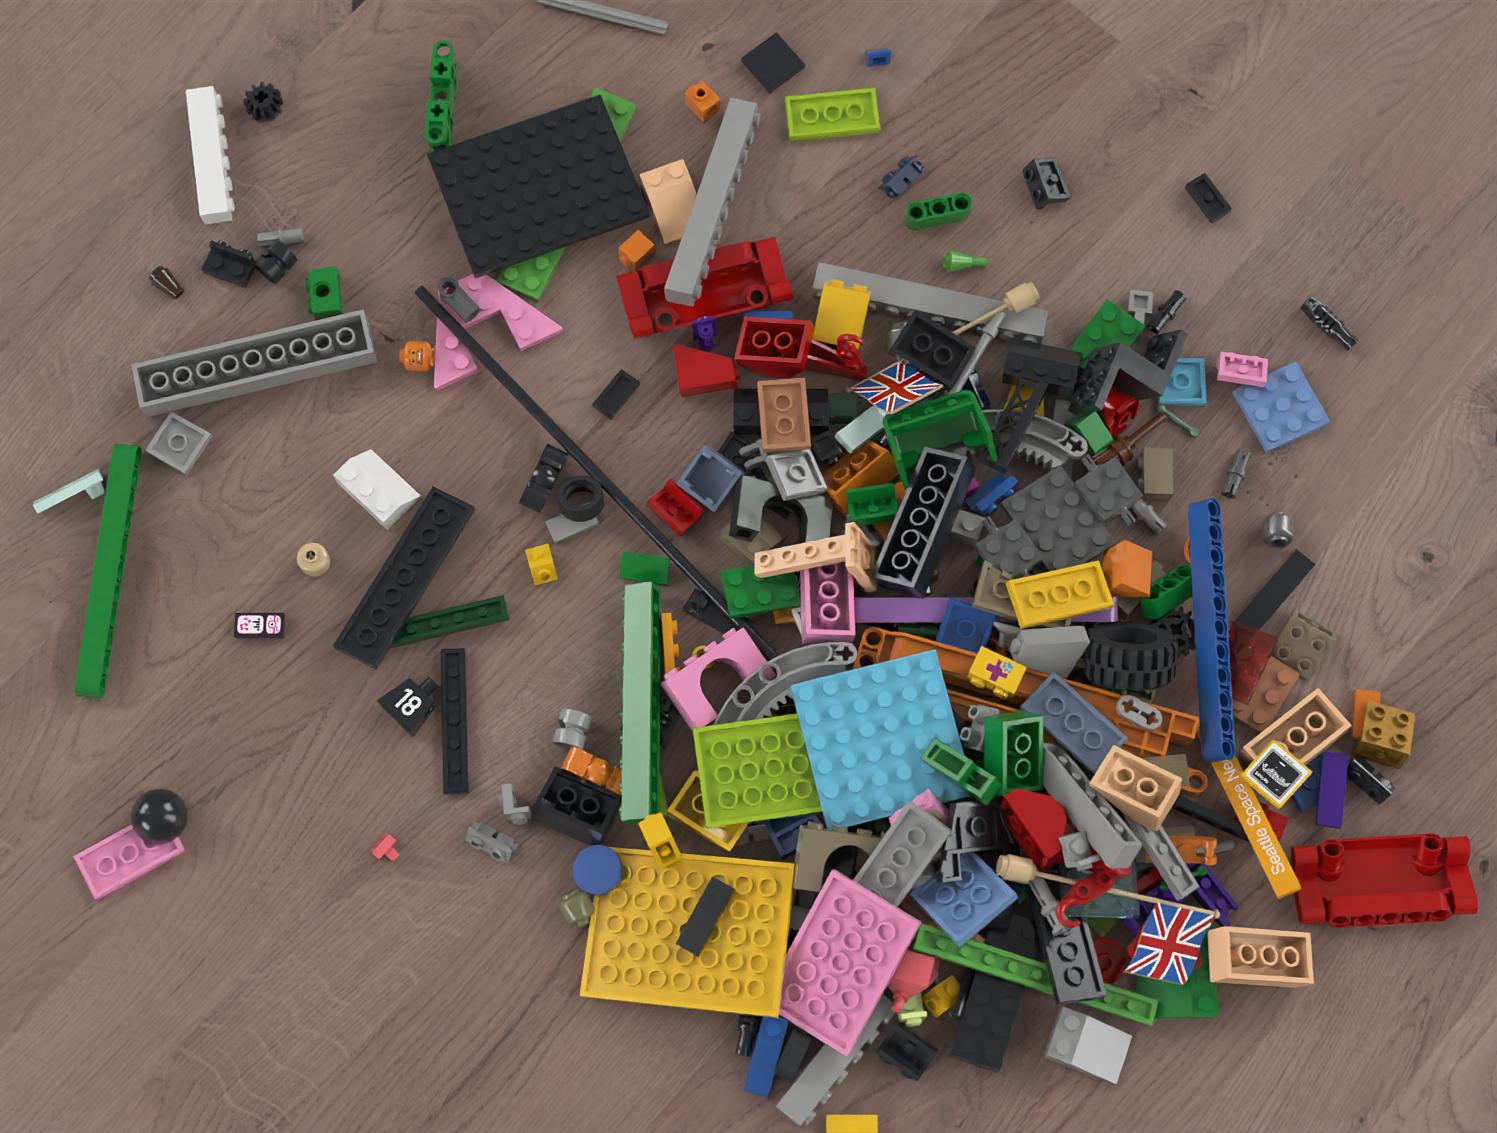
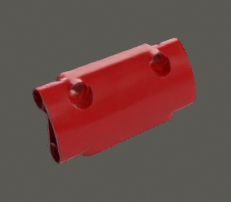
M775 237L754 242L745 241L715 249L713 259H709L707 264L709 265L707 278L702 279L701 296L699 299H695L693 307L666 301L664 287L674 259L640 268V270L616 276L633 339L690 326L697 318L703 316L718 319L793 300L792 289L789 280L785 276ZM753 292L760 293L763 299L762 302L759 304L753 303L750 299V294ZM661 315H669L672 319V324L668 327L662 326L659 323V317Z
M1435 833L1327 839L1322 845L1317 847L1315 845L1292 846L1291 867L1301 885V890L1294 892L1295 906L1300 925L1329 923L1333 928L1430 923L1445 921L1453 915L1477 914L1478 898L1467 865L1471 854L1469 838L1467 836L1443 837L1442 839Z

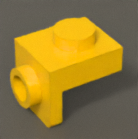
M549 544L525 550L535 585L558 579Z
M951 975L922 996L927 1009L935 1018L955 1005L960 984Z

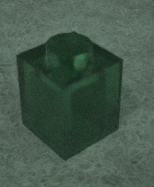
M829 393V424L851 423L858 415L862 414V401H857V393Z

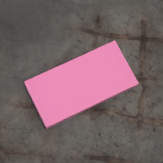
M131 824L73 857L94 899L99 900L181 855L186 850L179 837L166 844L148 843L135 833Z

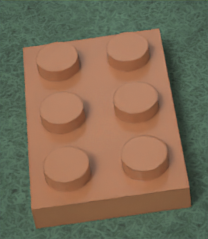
M805 378L757 381L763 452L811 449Z
M1258 648L1232 689L1233 719L1258 734L1269 727L1300 673Z

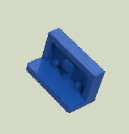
M998 473L967 498L965 504L975 515L981 517L989 516L997 510L998 505L1002 501L1017 493L1018 481L1012 475L1006 479L1002 473Z

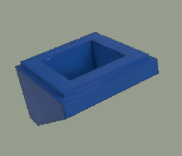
M884 48L866 51L867 65L871 67L889 64L891 49Z

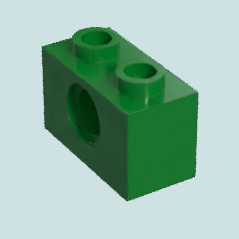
M337 267L309 269V278H305L306 290L310 292L311 300H307L309 314H313L315 320L344 314L341 280ZM324 291L329 292L327 296L319 297L320 293Z

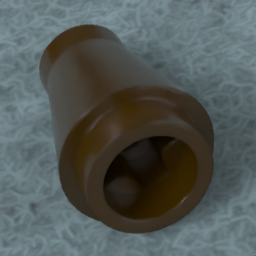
M162 265L157 267L149 276L153 286L170 295L174 300L179 298L184 292V289L179 285L170 270Z

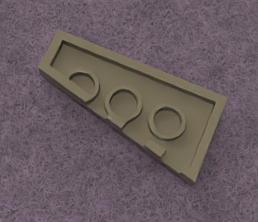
M984 560L972 608L1018 621L1006 586L1007 581L1014 580L1011 578L1012 575L1005 571L997 570L992 567L991 563ZM1072 618L1045 623L1034 627H1038L1041 629L1069 627Z

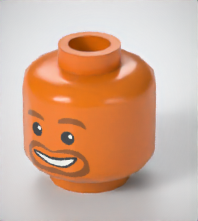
M408 341L404 349H400L399 361L404 364L407 371L427 372L435 364V349L431 348V345L426 341Z

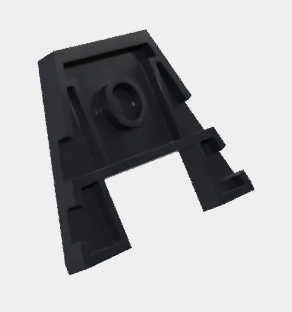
M991 799L988 805L979 800L951 803L947 827L952 832L943 843L937 882L962 880L960 853L997 849L998 859L1001 855H1015L1017 850L1014 843H1011L1006 830L1009 828L998 799Z

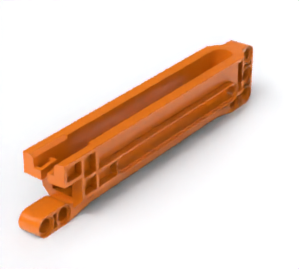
M875 627L868 628L863 633L857 658L853 666V670L862 668L859 663L862 659H869L874 665L936 649L945 685L1021 706L1050 675L1026 668L1013 698L1007 697V699H1003L993 694L994 690L985 686L984 688H979L970 682L971 680L967 678L977 653L908 633L891 632ZM870 636H875L879 639V643L873 646L868 644L866 639ZM1062 678L1129 738L1120 748L1139 758L1165 756L1168 743L1187 748L1195 738L1199 717L1147 703L1160 711L1162 715V723L1157 730L1147 732L1122 719L1117 714L1116 705L1123 695ZM946 689L950 705L970 727L973 719L968 716L971 705L979 706L980 704L1000 710L999 714L1020 711ZM1128 702L1126 705L1122 703L1125 707L1124 712L1128 713L1131 710L1138 713L1131 708V702ZM1140 714L1141 716L1147 719V725H1151V723H1156L1153 720L1154 715L1150 714L1147 717L1143 714ZM1043 730V743H1057ZM1188 768L1189 779H1196L1200 784V788L1193 789L1189 785L1181 786L1180 794L1195 797L1206 788L1207 778L1202 772Z

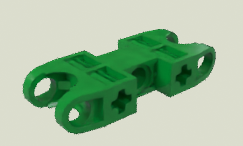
M446 40L436 42L432 50L430 100L427 101L425 137L429 143L430 152L434 151L435 146L444 144L446 147L452 145L454 126L452 116L454 99H456L458 63L454 58L455 53L452 43ZM446 46L450 48V52L447 55L441 56L437 53L440 47Z

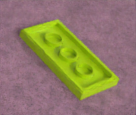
M875 88L785 97L790 142L880 133L881 131Z

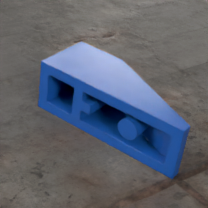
M763 1016L744 1091L765 1097L769 1096L789 1020Z

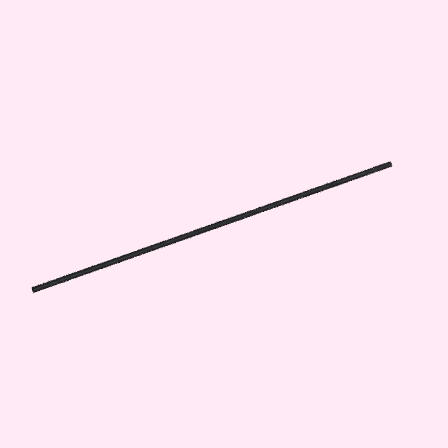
M424 286L417 288L415 295L592 478L600 483L601 488L738 630L744 627L761 654L768 661L779 656L743 617L729 618L726 600L434 296Z

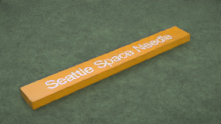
M1199 720V723H1198V726H1197V730H1196V735H1197V737H1198V739H1199V741H1200V743H1201L1200 720ZM1236 756L1231 760L1211 763L1277 898L1280 899L1301 890V885L1251 786L1240 777L1243 770Z

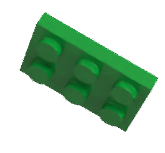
M1106 299L1069 350L1082 352L1079 367L1085 370L1088 363V355L1093 348L1119 342L1130 348L1144 330L1145 325Z
M755 565L720 571L730 619L801 607V598L795 572L759 578L755 575Z

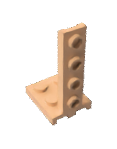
M855 522L846 523L845 535L756 552L755 575L759 578L846 561V568L855 577L857 583L861 584L867 593L876 591V582L871 575L876 565V548Z

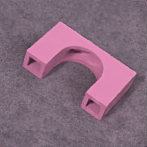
M744 627L738 631L732 628L722 635L724 638L722 642L717 644L713 641L703 648L705 653L697 658L696 655H693L683 662L686 667L680 671L674 668L664 675L666 680L660 685L692 732L693 728L704 727L718 716L705 698L700 686L701 673L708 663L724 662L729 664L737 671L743 681L755 670L767 663ZM770 666L764 670L766 679L771 680L776 677Z

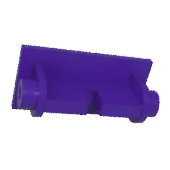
M703 316L692 322L693 341L698 340L700 348L705 352H709L714 348L712 337L716 336L715 317Z

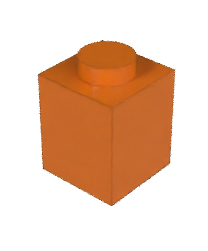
M639 230L618 248L620 262L626 268L631 267L634 271L640 269L656 254L655 245Z

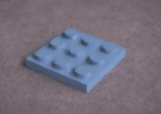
M1297 362L1267 374L1265 387L1245 384L1234 389L1232 392L1265 453L1271 452L1330 423L1328 416Z
M974 852L960 853L962 880L937 882V871L927 882L910 893L914 902L959 947L1018 898L1016 893Z

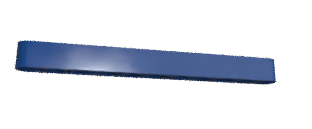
M1210 498L1189 505L1188 522L1201 751L1206 762L1214 763L1234 758L1235 735L1221 508L1216 499Z

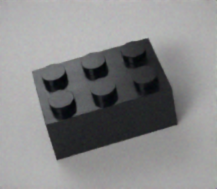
M914 310L887 354L903 364L916 369L927 379L942 384V388L948 391L976 347L917 310Z

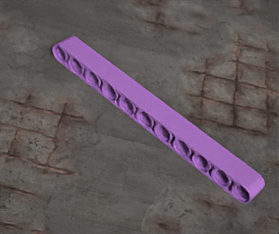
M854 597L855 622H942L950 597H924V599L917 597ZM952 597L973 604L974 597ZM1112 597L1113 608L1072 617L1071 622L1118 621V597ZM998 615L995 618V621L1018 622Z

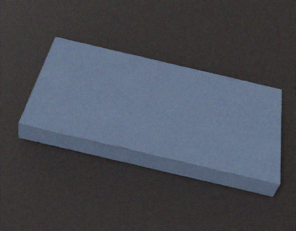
M1054 671L1020 706L1022 711L1042 715L1043 730L1093 775L1096 774V769L1101 766L1113 745L1120 748L1129 739Z

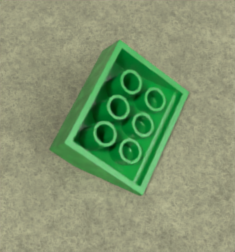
M1213 920L1207 931L1213 930ZM1207 931L1198 952L1202 963L1198 968L1192 970L1183 985L1135 975L1136 994L1158 1000L1154 1019H1213L1218 1017L1216 982H1210Z

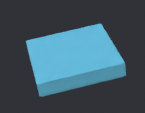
M1178 358L1163 396L1158 397V405L1205 406L1207 396L1204 358Z

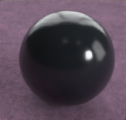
M153 789L145 792L136 800L131 810V824L135 833L142 840L151 844L172 842L182 834L188 821V811L184 801L175 792L167 789Z

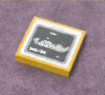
M1273 739L1240 777L1279 810L1312 774V771Z

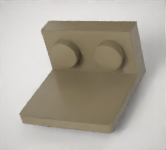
M1294 609L1288 623L1268 654L1300 673L1302 677L1310 680L1336 641L1337 634Z

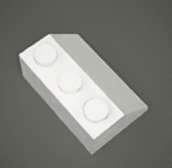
M371 449L350 458L333 474L337 483L387 530L421 498L420 494Z

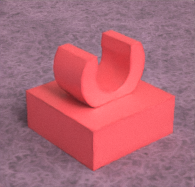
M385 833L370 849V852L378 859L385 854L391 861H394L400 855L391 847L396 840L388 833Z

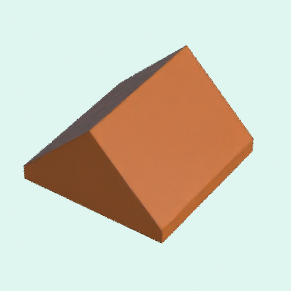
M1124 540L1103 552L1102 571L1111 597H1150L1152 551Z

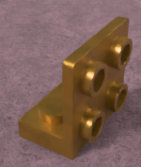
M1368 701L1365 707L1362 733L1354 746L1353 756L1363 757L1370 761L1401 769L1410 755L1415 714Z

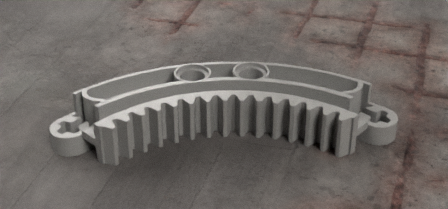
M1005 409L982 410L992 434ZM1011 410L1009 415L1012 422L1019 420L1023 411ZM1035 414L1016 455L1017 459H1020L1022 455H1026L1027 462L1033 457L1035 458V465L1042 461L1044 462L1043 469L1051 466L1052 471L1058 466H1063L1069 458L1074 460L1082 459L1087 453L1088 445L1083 437L1070 428ZM1010 427L1000 431L1001 443L1009 441L1012 435ZM1068 438H1070V442L1074 445L1081 444V452L1078 450L1075 453L1072 452L1073 446L1067 442ZM963 441L937 450L967 456L974 461L975 454H978L981 458L986 447L972 450L968 449ZM1000 448L995 449V451H997L998 456L1001 457L1002 452ZM915 469L906 472V474L913 473Z
M827 642L797 648L775 657L750 674L733 691L719 712L714 725L765 718L764 715L771 717L773 715L771 708L776 710L780 708L778 701L786 704V695L793 699L791 685L845 672L846 665L853 663L857 658L856 647L848 642ZM831 645H838L836 648L838 651H842L844 646H848L849 651H853V656H850L848 661H845L843 656L835 655L837 661H829L833 654ZM772 666L777 670V677L774 680L765 678L764 670L766 667ZM746 689L750 692L751 699L748 703H742L738 700L740 690Z

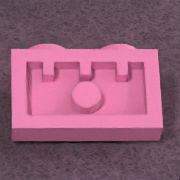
M1233 352L1220 353L1216 365L1218 369L1217 380L1265 387L1268 359L1259 358L1258 356L1240 355Z

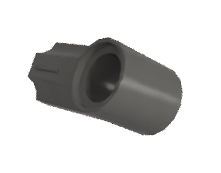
M445 277L441 279L438 289L442 302L448 304L465 323L472 321L481 311V308L459 286L455 278ZM447 288L455 289L452 294L444 293V290Z

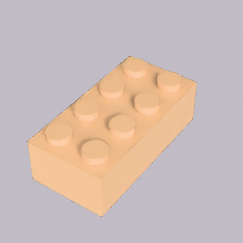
M1317 688L1246 744L1239 755L1249 766L1274 739L1302 764L1307 765L1346 734L1351 724L1321 690Z
M1228 926L1207 931L1210 982L1291 988L1314 984L1310 933Z

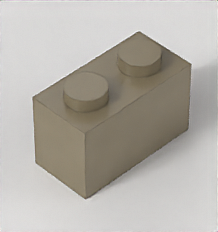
M1144 447L1141 455H1137L1136 461L1137 470H1140L1141 478L1137 479V488L1143 495L1142 500L1170 501L1173 496V448Z

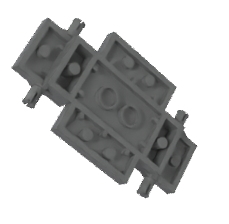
M1088 454L1081 459V462H1083L1089 472L1077 480L1075 484L1062 466H1058L1002 501L1000 506L1011 522L997 528L990 516L985 518L982 523L989 534L986 538L976 543L975 548L984 560L992 564V567L1001 572H1007L1012 575L1011 578L1013 579L1031 576L1029 571L1042 564L1047 572L1085 564L1116 544L1103 524L1121 515L1127 526H1131V524L1137 521L1128 509L1132 504L1142 499L1143 495L1116 457L1105 464L1097 466Z

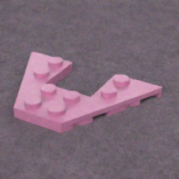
M472 274L458 281L459 286L481 308L477 316L467 323L448 304L442 302L438 290V302L464 329L502 313L521 352L563 332L560 325L488 275L474 278ZM447 288L444 290V293L452 294L455 289ZM438 317L434 371L435 391L479 372L469 350Z

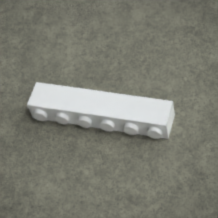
M213 86L186 90L200 217L205 225L232 221L231 212H235L233 198L229 196V191H232L231 178L227 177L230 163L228 156H225L224 149H228L226 136L222 135L225 121L223 115H220L219 108H223L221 95L216 93Z

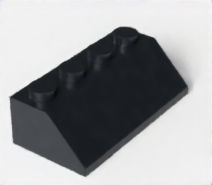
M734 389L733 428L734 433L737 435H761L758 389ZM806 389L810 435H819L829 430L828 389Z

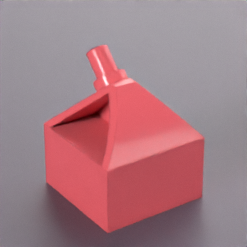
M911 941L887 985L894 994L892 1010L896 1013L902 1011L904 1003H907L909 998L928 988L936 979L940 958L913 950L912 945L914 941Z

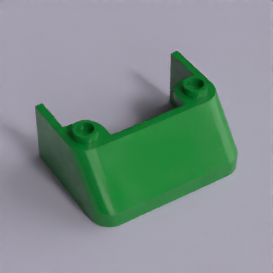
M963 390L902 409L894 414H888L883 418L884 431L904 489H907L909 486L906 472L916 468L919 461L918 455L922 454L924 447L938 449L963 441L968 449L978 450L987 447L992 461L997 460L992 432L975 394L971 391Z

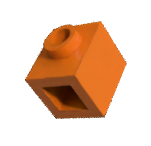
M703 80L698 84L691 85L686 90L685 104L703 123L721 109L720 98Z

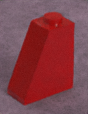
M673 345L679 391L682 397L738 388L737 380H741L739 365L734 366L732 358L681 345Z

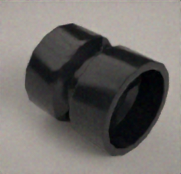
M277 240L266 250L267 255L262 254L253 264L261 275L275 285L285 275L284 270H290L298 261L295 254Z

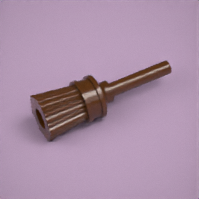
M1161 411L1129 437L1125 436L1122 438L1114 435L1112 437L1114 442L1098 454H1090V457L1097 466L1105 464L1116 457L1123 467L1127 461L1134 458L1132 449L1135 448V444L1167 419L1166 414Z

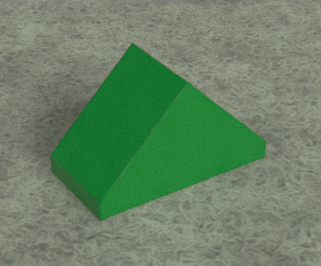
M1096 411L1078 414L1064 424V426L1070 428L1087 441V448L1094 455L1114 442Z

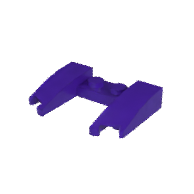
M1189 863L1186 865L1190 872L1196 871L1199 866H1205L1207 873L1202 877L1198 875L1194 877L1199 887L1182 899L1176 900L1170 889L1163 891L1160 889V885L1145 895L1180 903L1191 894L1203 909L1210 911L1217 909L1219 911V918L1214 920L1220 927H1230L1231 923L1226 921L1230 909L1236 911L1239 907L1208 866L1204 864ZM1138 900L1119 915V918L1135 937L1140 927L1147 921L1156 903Z

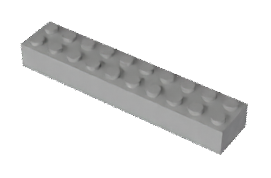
M363 309L131 364L139 407L146 417H151L360 367L378 361L368 318Z

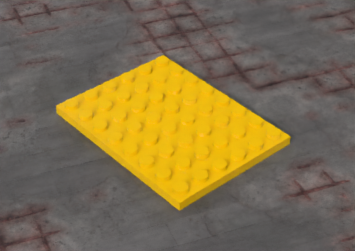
M609 847L618 854L622 862V877L614 890L607 894L594 895L593 897L595 912L590 919L580 996L778 1018L794 891L795 864L680 853L681 859L659 868L652 852L649 850ZM711 877H714L736 890L698 957L675 943Z

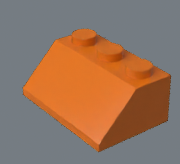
M871 440L852 454L847 451L843 457L839 458L840 462L829 466L821 473L828 488L822 495L833 499V507L847 516L849 512L846 491L848 489L891 482L898 474L893 457L887 449Z

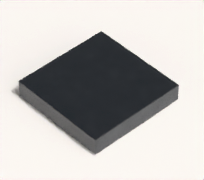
M777 32L741 58V62L769 94L805 68L804 62Z

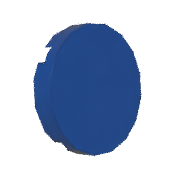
M603 845L589 846L576 857L573 865V878L577 886L584 892L592 895H604L614 890L619 884L622 877V862L618 854L609 847Z

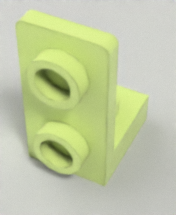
M921 992L909 998L907 1003H904L902 1011L898 1013L899 1023H905V1027L919 1026L927 1017V1011H923Z

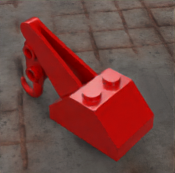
M744 317L734 357L736 363L741 367L768 378L790 379L803 370H809L863 381L866 379L868 367L864 365V360L858 349L855 348V344L847 342L853 341L864 345L863 339L856 335L841 334L837 338L838 346L835 351L812 339L815 327L809 320Z
M1015 789L1005 795L1000 806L1008 828L1029 859L1034 860L1039 872H1046L1055 863L1066 865L1059 838L1080 831L1066 823V811L1060 802L1056 803L1052 796L1021 789ZM1089 845V848H1090V851H1091V855H1092V856H1093V855H1099V854L1095 851V849H1093V848ZM1099 856V861L1092 862V868L1085 869L1093 873L1076 882L1066 897L1057 904L1055 911L1058 921L1068 928L1079 926L1081 924L1080 921L1072 922L1067 920L1064 916V911L1070 906L1086 905L1112 889L1115 879H1125L1129 875L1132 865L1129 868L1110 869Z

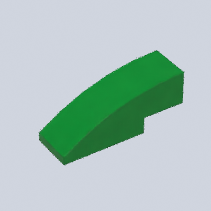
M934 738L920 757L923 762L985 805H988L1001 787L1000 782L995 776L976 766L972 760Z

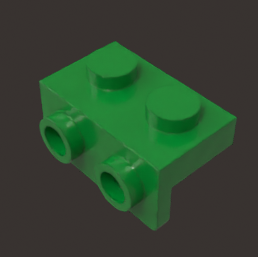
M894 483L854 488L846 491L850 521L855 522L857 526L894 521L899 510L895 497Z

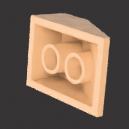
M683 159L640 174L642 190L665 245L682 239L683 230L686 227L697 195Z
M1113 745L1089 786L1133 821L1157 832L1180 794L1182 778Z

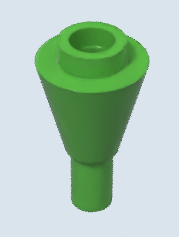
M949 249L947 254L943 255L942 263L943 268H946L949 273L971 268V266L986 267L987 260L986 258L972 257Z

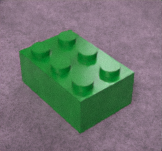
M1018 711L984 717V770L995 776L1001 784L996 795L1003 797L1015 789L1030 792L1043 790L1042 715L1028 711Z

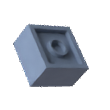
M703 445L677 482V485L712 511L721 512L734 494L737 482L742 475L747 476L748 473L711 446Z

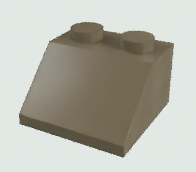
M764 515L761 516L760 532L752 542L729 536L730 522L720 532V541L748 566L755 565L756 552L776 549L788 538Z

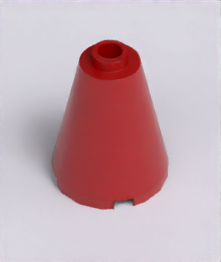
M1079 380L1077 381V383H1076L1075 386H1074V390H1075V391H1076V389H1077V387H1078V384H1079V382H1080ZM1111 388L1103 409L1096 412L1111 436H1120L1129 427L1126 424L1131 417L1134 420L1137 416L1140 402L1132 396Z

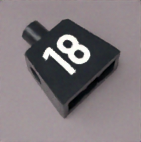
M430 677L425 679L419 686L409 678L382 696L377 702L413 738L435 709L436 704L429 696L439 686Z

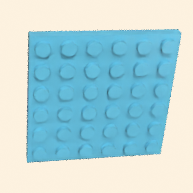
M936 649L790 686L827 829L832 830L833 825L850 827L890 817L927 789L942 803L971 796L920 759L934 738L964 755Z

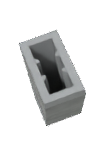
M1083 626L1021 630L1017 638L1011 642L1010 652L1014 662L1047 674H1051L1054 671L1059 677L1066 679L1090 641Z

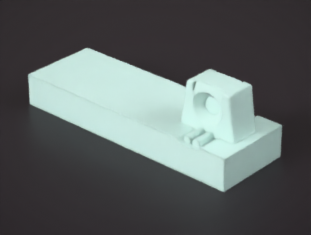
M873 405L837 432L835 438L852 454L884 429L882 421L888 414Z
M98 468L34 501L33 507L37 513H40L83 490H86L90 497L94 499L105 493L102 484L103 475Z

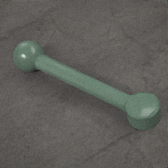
M1163 404L1157 406L1158 413L1164 412L1166 416L1188 430L1191 437L1198 436L1199 429L1197 427H1190L1166 410Z

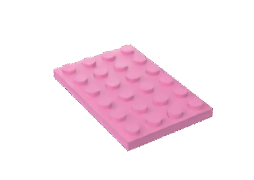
M835 869L832 870L786 954L779 1014L847 1057L851 1053L917 932L921 921Z

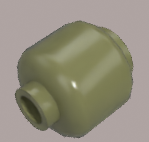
M575 888L561 895L562 900L559 902L558 907L567 924L576 923L577 927H581L590 922V916L594 914L595 908L588 893Z

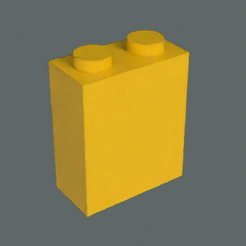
M830 279V282L826 281L823 285L812 339L838 345L837 338L841 334H853L862 339L872 291H868L867 286L853 284V287L845 286L841 280ZM847 341V342H851V343L855 344V346H856L855 348L859 349V347H860V344H859V343L853 342V341Z

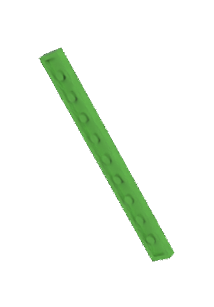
M920 924L915 934L912 945L913 950L1054 995L1048 970L1044 963L970 939L959 947L943 930ZM1105 983L1104 986L1107 994L1105 998L1077 1002L1147 1026L1153 1025L1158 1000Z

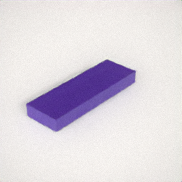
M1325 751L1322 753L1315 819L1316 826L1335 829L1342 828L1349 755Z

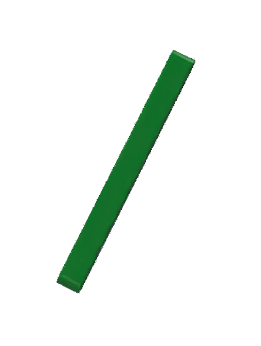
M114 444L75 681V695L79 697L103 698L105 693L142 451L139 445Z

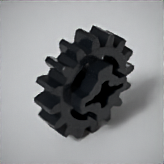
M1182 606L1178 611H1175L1174 608L1160 618L1153 619L1154 622L1149 623V625H1155L1160 629H1166L1168 633L1180 626L1178 633L1174 636L1180 646L1178 647L1177 659H1179L1181 653L1186 657L1190 653L1189 649L1193 651L1196 649L1194 643V619L1190 618L1192 611L1185 614L1183 613L1184 609ZM1169 618H1178L1179 620H1171ZM1186 625L1190 630V634L1186 631Z

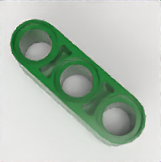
M956 193L910 203L906 209L905 224L911 230H921L964 221L970 215L972 199L966 193ZM956 205H964L966 209L960 210ZM940 209L944 213L936 214L933 210ZM919 214L921 217L915 219L912 218L910 215Z
M1181 565L1150 585V597H1140L1141 614L1144 618H1160L1193 596L1191 565Z

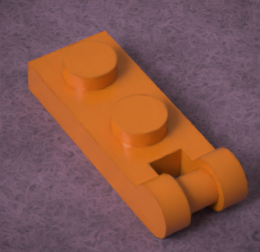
M1168 836L1184 863L1215 865L1217 863V856L1214 854V848L1217 847V838L1209 836ZM1197 847H1204V853H1196ZM1145 850V863H1153Z

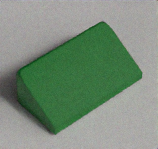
M623 551L619 579L653 582L654 584L667 586L670 558Z

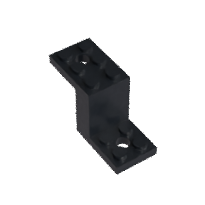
M1180 329L1152 336L1147 344L1148 349L1144 357L1121 342L1093 348L1088 355L1086 368L1079 377L1078 387L1071 396L1068 411L1078 415L1102 410L1111 387L1136 398L1138 401L1163 396L1188 334Z

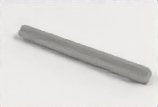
M537 0L538 3L662 35L666 33L668 23L663 20L584 0Z

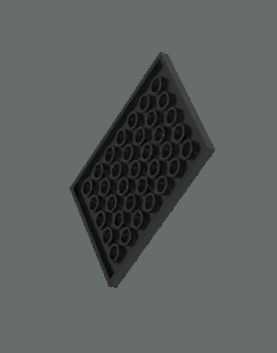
M601 94L427 153L428 160L474 278L650 218V213Z

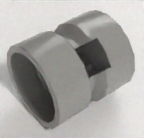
M561 709L558 719L560 728L555 730L552 743L565 749H570L571 746L583 750L586 742L584 732L589 731L592 717L580 711Z

